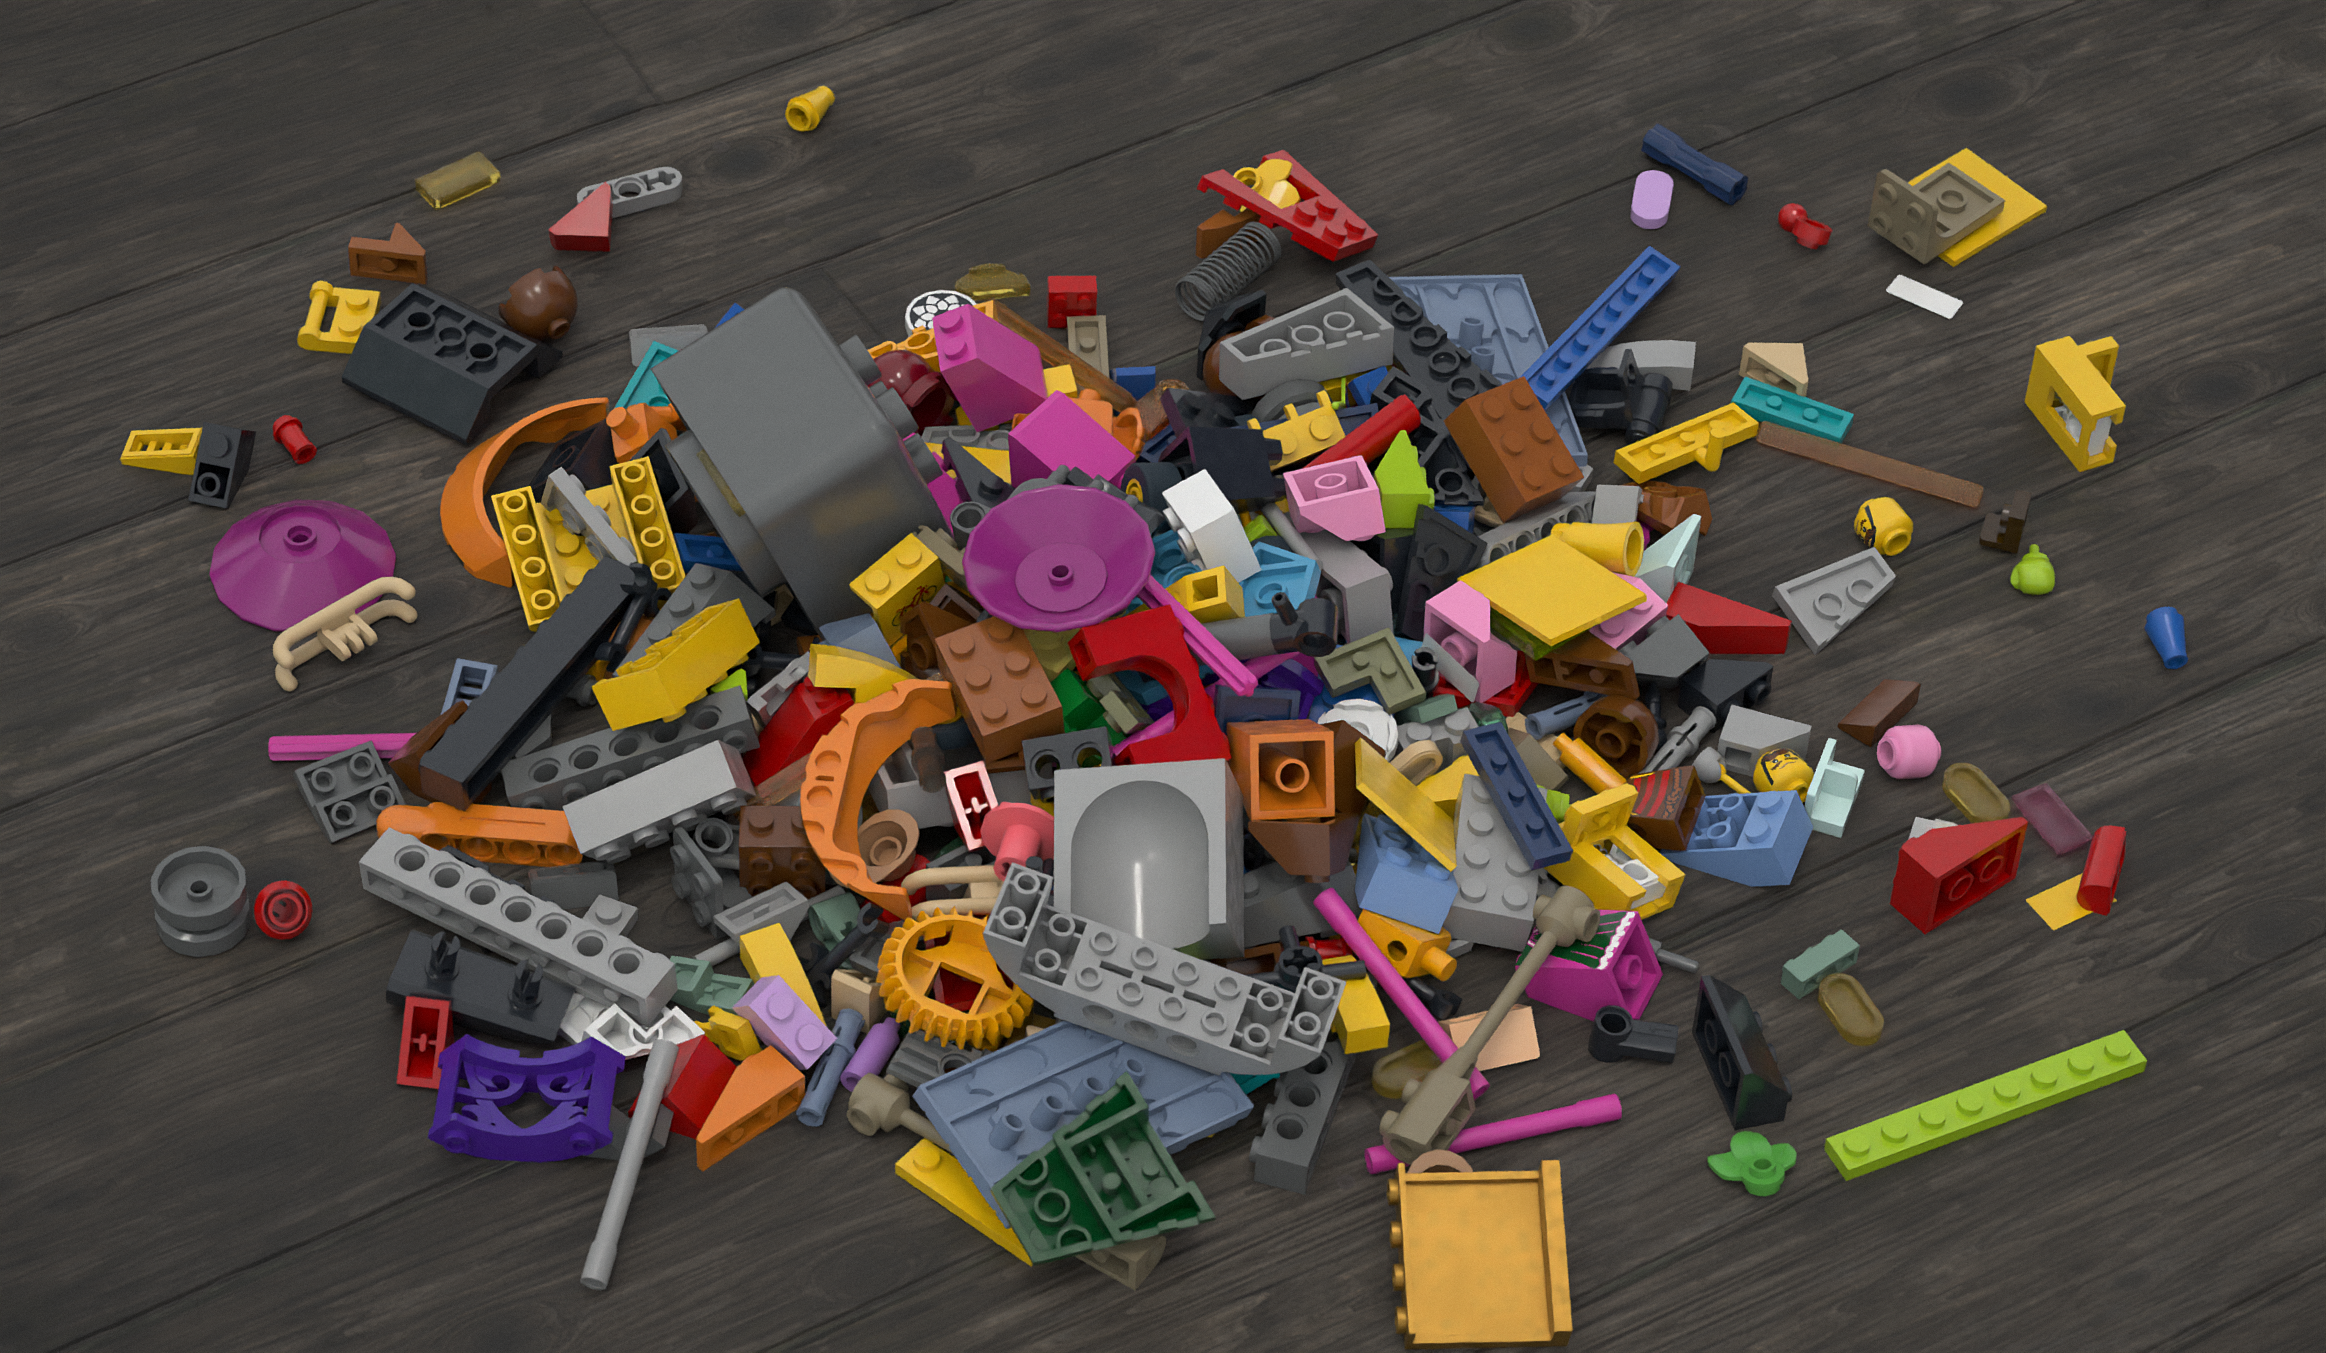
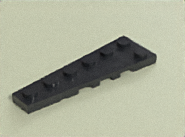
M1371 260L1336 273V285L1340 290L1348 288L1394 326L1393 363L1397 369L1427 386L1433 398L1432 404L1440 419L1443 418L1445 420L1466 399L1503 385L1487 369L1482 371L1471 361V354L1462 346L1458 348L1447 338V332L1439 324L1434 326L1423 315V309L1411 298L1407 297L1403 290Z

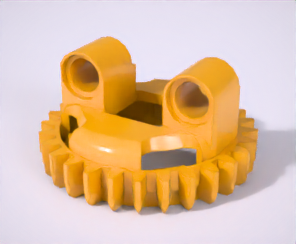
M954 906L951 909L950 915H944L940 908L937 907L930 918L924 911H920L916 921L906 918L902 928L895 927L891 938L886 940L877 964L879 970L876 982L881 983L879 996L884 997L886 1010H890L897 1015L895 1020L897 1023L906 1020L911 1022L909 1033L912 1034L919 1029L925 1031L924 1041L928 1042L933 1036L940 1038L941 1047H946L949 1041H956L958 1048L963 1049L965 1041H967L977 1050L982 1051L985 1048L993 1052L998 1049L1004 1036L1007 1038L1011 1037L1014 1027H1022L1025 1019L1024 1016L1029 1017L1033 1006L1032 1003H1034L1035 999L1015 983L1013 990L1005 985L1003 977L997 969V963L989 952L984 940L983 932L989 920V914L983 920L973 917L972 909L968 911L966 916L958 915ZM946 931H951L949 943L945 946L934 947L928 950L916 949L919 937L923 936V939L927 941L937 937H945ZM940 967L983 985L968 1014L928 998Z

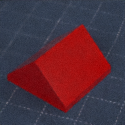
M705 1034L676 1044L679 1047L678 1055L670 1081L665 1087L661 1099V1104L673 1112L669 1131L693 1139L697 1138L737 1068ZM640 1092L628 1111L629 1118L633 1117Z

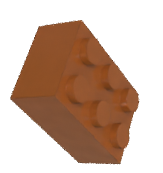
M1524 376L1466 399L1443 421L1503 523L1563 498L1585 478Z
M993 616L935 638L938 667L945 681L952 683L956 704L986 764L1023 750V740L1065 733L1062 705L1023 629Z

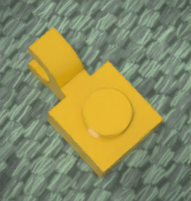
M712 1006L707 1010L710 1016L709 1022L701 1023L694 1021L712 1042L718 1044L720 1050L726 1056L744 1061L748 1056L761 1052L756 1038L757 1035L754 1033L750 1021L746 1018Z

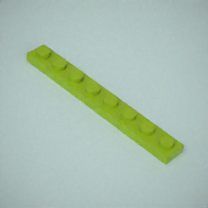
M2122 1030L1826 1138L1824 1150L1844 1179L1848 1181L2144 1072L2147 1059L2128 1034Z

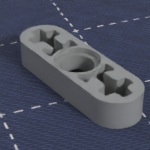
M659 167L606 181L611 186L613 198L612 218L672 203L682 196V175L678 170L671 167ZM603 183L581 189L577 194V205ZM624 192H636L639 194L636 197L630 198L621 196Z

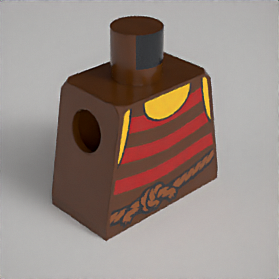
M1683 766L1630 776L1627 783L1639 794L1627 826L1653 848L1686 850L1706 797L1695 766Z

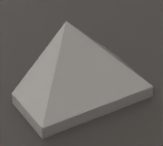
M785 882L714 915V923L738 943H740L741 935L780 923L790 941L809 909V901L789 883Z

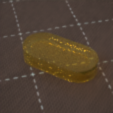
M1956 763L1945 770L1942 782L1943 792L1972 824L2008 819L2010 812L2008 799L1978 767L1969 763Z
M1834 973L1826 976L1819 986L1818 1002L1838 1032L1847 1042L1853 1045L1869 1046L1876 1043L1881 1037L1884 1019L1863 987L1855 978L1847 974Z
M1421 1040L1379 1059L1373 1067L1372 1085L1380 1095L1386 1098L1399 1099L1402 1098L1404 1087L1410 1079L1422 1082L1428 1072L1438 1068L1442 1062L1427 1043Z

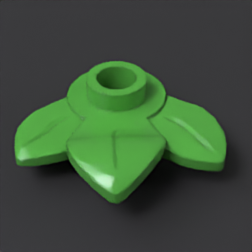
M1741 1131L1732 1137L1730 1152L1707 1157L1708 1165L1715 1174L1725 1180L1742 1181L1745 1184L1746 1190L1757 1196H1769L1776 1193L1785 1179V1171L1796 1163V1152L1790 1144L1780 1143L1771 1146L1764 1136L1750 1131Z

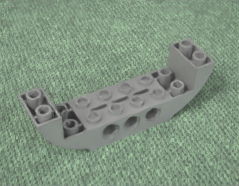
M1012 862L984 929L983 937L989 952L1005 974L1033 999L1054 1011V1017L1219 1076L1221 1072L1244 1075H1267L1287 1072L1305 1066L1320 1056L1346 981L1304 967L1296 992H1290L1047 905L1054 877Z

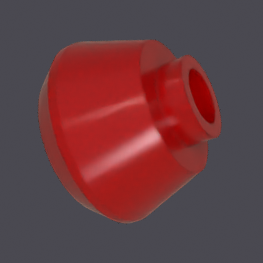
M291 881L270 883L260 891L254 903V918L258 927L266 935L275 939L285 940L298 936L306 929L312 917V902L308 893L300 885ZM273 911L278 914V917L273 915Z

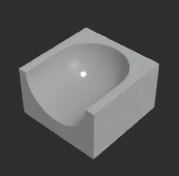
M1226 759L1054 770V907L1201 960L1244 957L1243 794Z

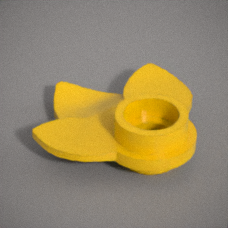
M1271 159L1264 162L1257 169L1244 167L1233 175V177L1247 186L1254 185L1251 188L1280 209L1300 202V196L1296 188L1286 181L1293 167L1291 162ZM1242 205L1240 212L1245 210L1246 207Z

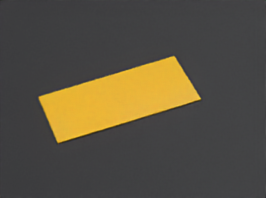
M2082 874L2026 899V902L2053 931L2092 913V911L2083 909L2076 898Z

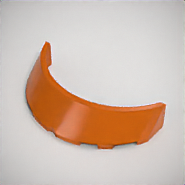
M608 398L569 401L533 413L478 445L456 466L455 472L449 477L441 498L440 516L442 531L446 543L452 547L453 551L464 562V568L475 578L509 588L515 583L504 541L491 525L483 502L484 495L513 450L524 442H557L569 432L582 431L606 419L610 413Z
M907 679L892 684L893 690L876 696L866 703H855L840 715L841 721L827 736L822 735L817 742L805 768L807 777L801 785L800 803L805 831L814 852L823 865L850 889L903 920H906V918L912 919L913 914L908 891L904 887L884 886L872 881L859 849V812L871 780L883 763L900 746L920 732L956 717L957 705L952 683L945 681Z

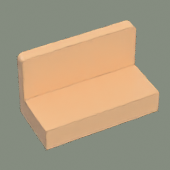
M1513 1005L1478 1055V1061L1475 1066L1479 1071L1532 1060L1540 1056L1531 1006ZM1488 1011L1438 1021V1023L1454 1044L1460 1048L1464 1046Z

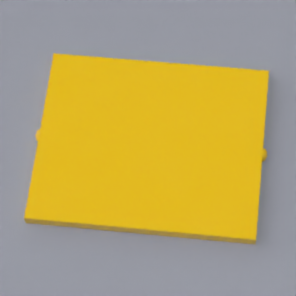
M1967 148L1907 182L1914 186L1947 163H1950L2005 200L2003 212L1937 255L1952 267L2043 214L2047 209V205Z
M1553 534L1457 578V582L1463 581L1489 599L1490 607L1550 646L1597 624H1601L1647 601L1646 593Z
M1360 737L1355 743L1356 788L1452 872L1457 866L1453 819Z

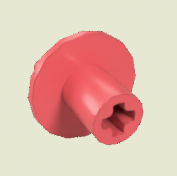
M1004 801L1000 803V806L994 807L985 815L980 830L982 840L991 854L996 857L993 867L994 873L1003 882L1012 862L1026 867L1027 858L1032 856L1040 857L1043 862L1045 859H1054V817L1043 809L1026 803H1009Z

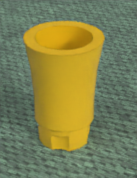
M1637 521L1624 523H1556L1551 529V535L1553 534L1611 572L1634 577L1641 566L1644 552V535L1642 527Z

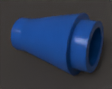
M2161 607L2153 610L2146 617L2145 632L2161 656L2166 668L2177 669L2184 666L2188 662L2184 617L2178 614L2177 610L2173 607Z

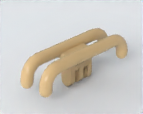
M381 577L286 629L276 638L273 644V656L278 663L275 668V676L279 685L288 692L294 691L297 688L298 681L292 675L293 669L327 649L341 661H345L351 657L349 648L357 654L364 650L363 641L368 646L373 645L378 641V638L369 625L381 618L397 616L407 623L414 622L418 616L417 611L404 601L394 599L383 600L355 614V609L385 593H394L405 600H411L415 597V588L401 578ZM317 631V637L289 651L292 645Z
M994 865L938 867L922 869L909 874L903 880L901 887L906 888L910 896L925 886L968 884L963 899L932 900L913 906L911 908L913 913L912 919L916 921L920 911H924L931 918L937 907L940 908L944 915H950L951 909L954 906L958 915L966 916L970 909L973 910V915H991L1004 882L994 873Z

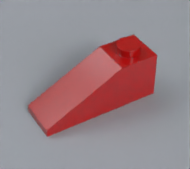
M1681 582L1677 583L1666 602L1669 605L1666 613L1667 618L1671 620L1679 614L1708 650L1709 654H1785L1787 650L1791 620Z

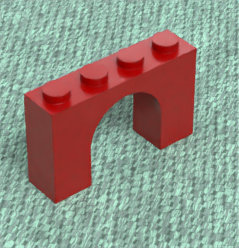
M1170 604L1083 627L1067 642L1082 681L1118 671L1136 670L1155 678L1165 688L1171 698L1174 708V722L1170 733L1128 744L1113 758L1116 766L1224 758L1228 763L1232 759L1229 740L1225 733L1221 732L1215 717L1213 700L1205 692L1199 677L1197 660L1193 655H1190L1183 637V625L1180 619L1174 615Z

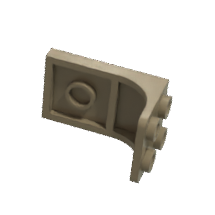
M1947 163L1914 186H1911L1888 169H1883L1876 176L1868 227L1921 263L1926 264L2003 212L2005 200L1950 163Z

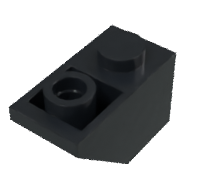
M203 423L188 501L229 509L249 471L256 431L216 423Z
M1709 659L1681 679L1677 707L1689 716L1696 707L1701 706L1709 709L1716 718L1715 726L1709 730L1711 733H1714L1724 726L1731 705L1749 709L1754 705L1762 704L1768 698L1772 690L1771 679L1774 667L1768 662Z

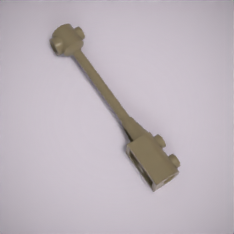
M1562 886L1552 898L1545 895L1538 897L1533 908V918L1536 919V926L1541 933V937L1464 1046L1458 1048L1438 1068L1429 1071L1422 1082L1416 1079H1410L1407 1082L1402 1093V1102L1406 1105L1400 1113L1392 1110L1385 1113L1380 1123V1134L1383 1135L1384 1146L1394 1157L1411 1165L1423 1153L1433 1150H1448L1476 1110L1469 1079L1482 1049L1555 945L1568 947L1573 944L1576 938L1589 942L1596 934L1600 923V912L1594 908L1590 898L1582 891L1571 886Z
M871 1072L859 1080L850 1096L849 1109L847 1111L848 1120L856 1130L870 1136L879 1128L890 1132L899 1125H903L952 1153L949 1149V1144L944 1142L930 1120L910 1110V1094L907 1093L908 1085L905 1081L890 1074H887L882 1079ZM1163 1234L1076 1255L1075 1257L1136 1290L1162 1257L1166 1246V1237Z

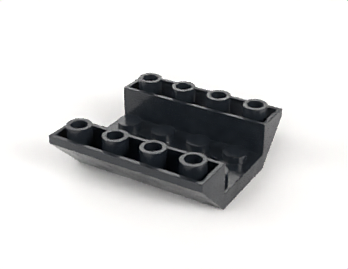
M412 283L364 325L342 374V383L468 445L491 423L489 400L521 371L538 379L541 378L563 357V351L539 339L519 332L506 325V323L440 290ZM427 324V326L421 327V328L412 327V326H422V325ZM489 355L488 358H484V359L474 358V357H484V356Z

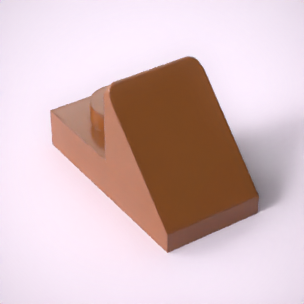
M395 224L390 241L351 237L348 252L350 274L352 276L418 284L427 283L426 251L401 224Z

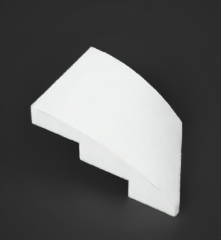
M577 992L573 995L558 1034L572 1045L592 1036L625 1055V1060L650 1054L654 1040L664 1039L679 1044L705 1034V1032L677 1006L672 1010L664 1006L651 1024L647 1026L629 1017L616 1004L608 1007Z

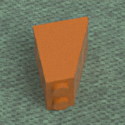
M1310 719L1227 723V738L1230 743V754L1232 757L1228 765L1241 789L1243 805L1251 821L1335 816L1334 731Z

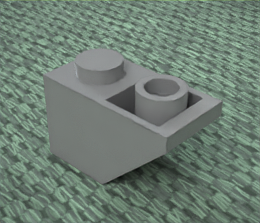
M1731 705L1719 738L1717 752L1725 759L1727 770L1753 777L1757 761L1768 751L1788 748L1805 760L1812 726Z

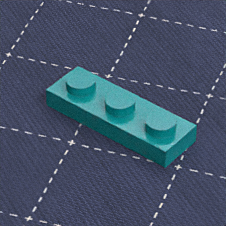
M1748 377L1744 378L1731 400V403H1735L1756 421L1839 449L1852 426L1854 414Z

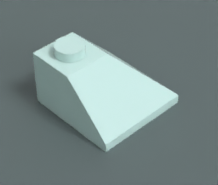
M1691 515L1643 552L1641 566L1634 577L1640 578L1665 602L1668 601L1677 583L1687 584L1693 573L1702 517L1700 515Z

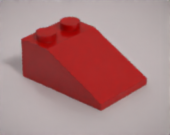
M807 676L804 682L795 686L758 736L760 748L747 751L742 759L763 800L771 797L772 791L781 783L801 780L807 776L805 768L817 742L822 735L827 736L841 721L840 715L855 704L846 688L814 687Z
M2023 817L1935 828L1918 838L1912 837L1908 839L1898 853L1899 860L1896 875L1893 879L1890 905L1924 935L2016 878L2028 821Z

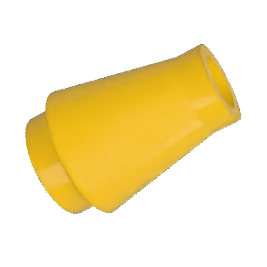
M819 86L813 91L792 98L785 112L789 125L797 131L815 129L827 109L834 103L833 92L826 86Z

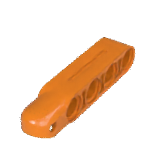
M434 802L427 807L410 805L389 806L381 811L376 820L378 838L390 827L404 835H413L421 843L436 850L450 845L480 862L554 867L580 864L583 857L580 854L564 811L471 804L464 812L444 802Z

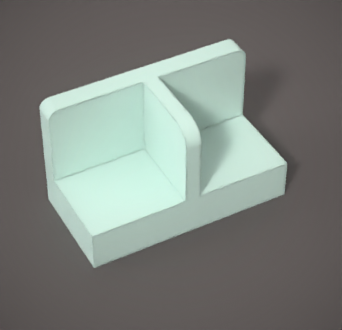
M1828 738L1808 789L1804 808L1813 825L1812 830L1841 838L1863 782L1865 770L1833 761L1837 740Z

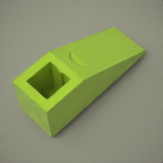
M1400 430L1374 473V480L1379 488L1385 528H1414L1418 504L1427 505L1434 509V491L1432 488H1428L1426 484L1425 468L1419 466L1417 447L1411 445L1406 430Z

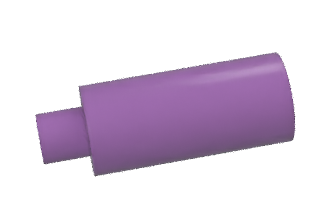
M888 1017L883 1024H874L840 1076V1080L843 1086L850 1092H853L859 1080L867 1073L871 1072L879 1076L900 1043L897 1033L901 1028L900 1023L895 1021L896 1019Z

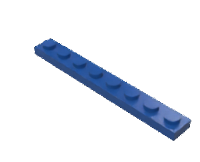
M1649 246L1520 376L1526 378L1545 411L1675 278L1680 269L1679 265Z

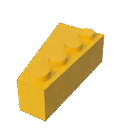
M739 598L705 608L671 632L673 636L656 642L645 649L647 655L634 662H626L616 669L619 677L608 680L602 679L591 686L612 731L660 718L666 723L683 716L687 712L685 706L705 697L708 694L706 688L728 677L726 672L728 669L748 660L747 653L759 644L760 641Z

